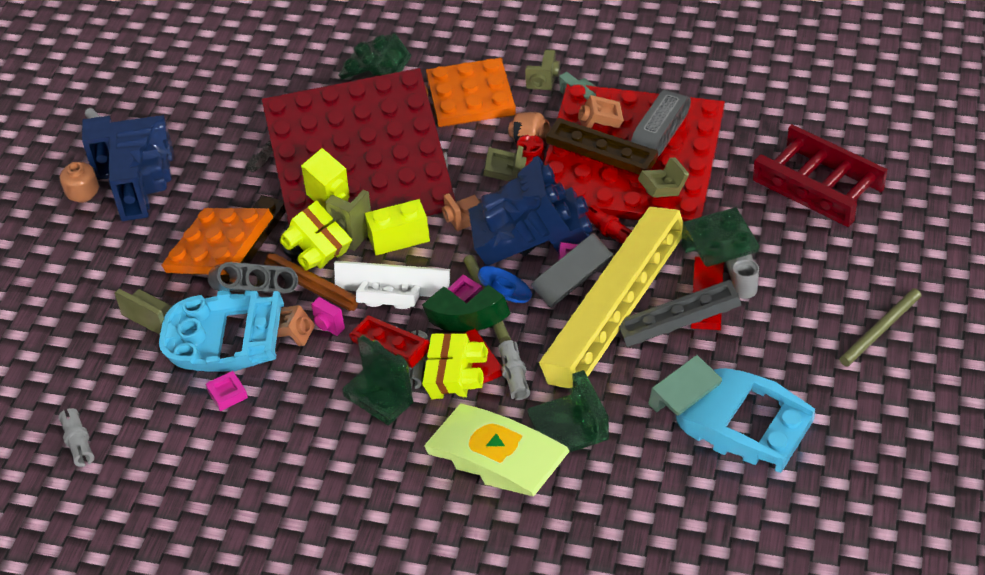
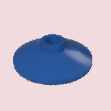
M493 266L480 268L478 272L480 282L485 287L489 284L501 293L506 301L515 303H527L532 297L530 288L514 274Z

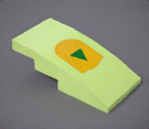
M462 403L459 404L424 445L429 455L452 460L457 470L480 475L485 485L533 497L569 453L568 447L539 431L507 417Z

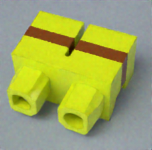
M316 200L292 218L289 228L281 235L280 243L287 250H291L297 245L301 247L303 252L299 254L297 259L299 264L307 271L315 266L322 269L334 257L339 258L345 254L352 239L336 221L332 223L333 218Z
M431 334L427 355L428 360H426L422 382L431 399H443L444 394L456 393L460 397H467L468 389L482 388L483 372L481 368H472V363H484L487 361L488 349L484 342H470L466 334Z

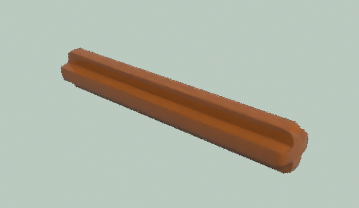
M270 253L266 256L264 265L292 268L298 276V285L348 311H355L359 302H356V295L308 270L306 271L304 268L277 254Z

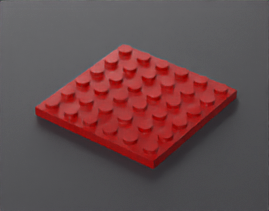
M567 84L557 119L561 118L581 125L578 113L580 107L587 102L584 98V86L578 84L570 86ZM585 85L597 97L620 102L624 119L620 128L594 123L591 129L631 142L636 127L659 94ZM690 97L691 104L687 116L663 152L658 156L651 169L664 170L669 158H676L689 173L678 196L652 197L639 182V174L550 144L544 165L549 164L551 166L556 183L561 182L565 190L572 187L578 197L583 196L589 209L590 205L594 204L608 215L633 220L642 218L649 207L680 210L684 226L700 228L725 109V101Z

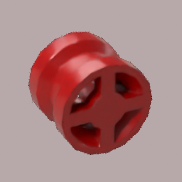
M525 135L519 138L517 147L518 145L523 146L522 156L527 157L525 166L531 163L536 156H539L542 162H544V141L537 135Z

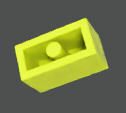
M321 148L301 167L306 195L314 202L317 200L327 211L326 201L331 195L348 201L350 196L346 168Z
M420 199L365 213L368 238L375 256L430 242L427 216Z

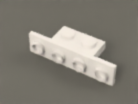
M348 261L334 262L335 285L346 291H356V302L365 303L370 307H378L385 304L394 305L398 309H407L414 307L420 296L431 297L443 286L447 289L450 287V269Z

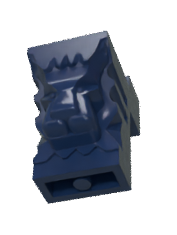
M164 115L111 122L110 116L83 119L82 142L89 164L94 168L97 180L109 179L121 221L148 218L150 210L149 194L165 191L167 182L172 180L169 162L173 161L175 155Z
M539 156L534 157L531 163L518 173V178L504 184L499 191L483 195L481 203L468 209L474 249L486 266L548 240L559 254L561 242L580 244L593 231L592 224L585 214L589 209L584 197H578L572 187L565 190L561 182L556 183L551 166L549 164L544 165Z

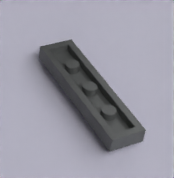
M731 280L626 317L619 328L626 346L629 347L656 336L670 333L689 324L700 322L711 316L728 312L742 305Z

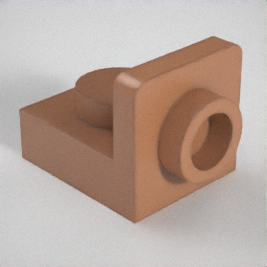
M590 95L585 105L580 107L578 113L581 125L592 128L594 123L620 128L624 121L620 102Z
M449 193L444 195L445 206L442 207V213L446 222H451L457 231L470 227L468 209L478 205L480 201L475 195L457 202L453 200Z
M300 305L281 308L277 337L291 336L298 346H304L315 324Z

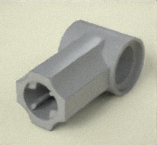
M742 240L731 241L730 244L723 248V256L731 282L739 298H752L758 290L759 266L753 261L748 244H744Z

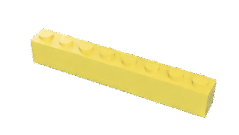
M649 207L642 218L639 219L635 228L625 239V242L613 256L591 290L586 294L579 307L571 315V318L557 335L550 348L542 356L539 364L548 385L574 390L581 388L619 332V326L622 321L630 316L686 233L680 210Z

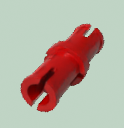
M594 204L590 205L588 212H585L591 224L600 229L602 235L605 237L610 236L620 244H623L632 232V230L618 221L619 218L606 214Z

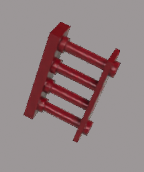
M791 124L788 127L787 146L774 160L762 154L754 160L753 181L849 228L855 221L857 199L868 187L882 192L885 188L888 169ZM796 153L810 158L798 171L784 166ZM820 164L833 169L831 174L822 183L808 177ZM844 175L858 181L846 195L832 189Z

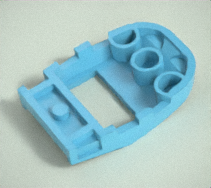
M218 291L217 296L204 298L202 295L188 297L177 302L166 313L159 338L160 349L176 366L196 371L231 372L275 360L277 356L275 347L281 307H284L283 299L279 291H274L273 297H260L257 291H245V294H231L230 291ZM248 313L242 351L235 352L232 357L220 359L227 315Z
M714 369L722 378L721 384L682 414L676 415L679 427L697 441L704 439L714 445L713 450L720 454L726 455L727 452L742 456L744 462L754 465L759 460L775 464V471L781 473L814 421L815 408L775 381L734 369ZM751 389L752 392L764 396L767 394L778 400L781 409L759 442L727 427Z

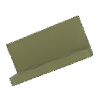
M362 190L351 203L334 195H331L326 201L327 212L333 218L332 223L336 221L350 236L352 241L348 249L353 251L368 236L365 213L371 211L369 192L366 190Z
M118 289L114 294L121 315L160 335L162 323L165 320L164 317L172 306L140 289L133 295Z

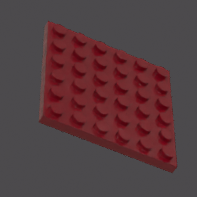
M420 68L262 99L289 225L292 218L314 203L306 195L301 165L321 148L346 168L350 196L348 202L350 203L362 190H366L369 192L371 211L420 199L426 216L442 213V207L445 206L444 195L449 193L456 202Z

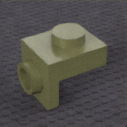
M545 50L542 66H526L527 89L552 90L554 77H559L560 61L555 59V50Z
M518 145L515 153L489 147L483 176L505 181L516 179L518 172L526 165L527 157L522 156L523 146Z
M669 158L664 170H642L638 180L652 197L678 196L689 173L676 158Z

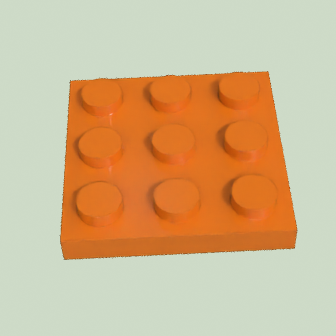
M502 58L426 69L438 127L516 115V107Z
M204 208L199 212L196 220L184 232L183 237L169 252V255L161 265L166 273L208 274L211 268L226 262L241 263L272 220L273 215L269 208ZM222 270L220 275H229V274H228L227 271Z

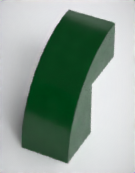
M489 284L468 303H465L443 286L422 304L429 322L440 329L450 332L465 333L473 329L477 331L483 330L501 322L511 314L505 297Z

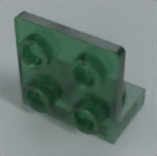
M395 32L386 36L382 34L372 41L358 43L353 49L354 53L343 63L344 68L338 76L343 80L369 70L374 77L401 72L412 55Z
M737 207L683 222L681 246L685 253L697 250L704 265L707 267L759 252L760 245Z
M362 335L358 338L363 370L342 388L343 396L389 426L413 403L409 365L402 356L394 355L386 350L378 341H372Z
M584 370L572 374L573 387L569 388L570 395L528 408L527 410L534 429L568 447L569 453L609 440V416Z

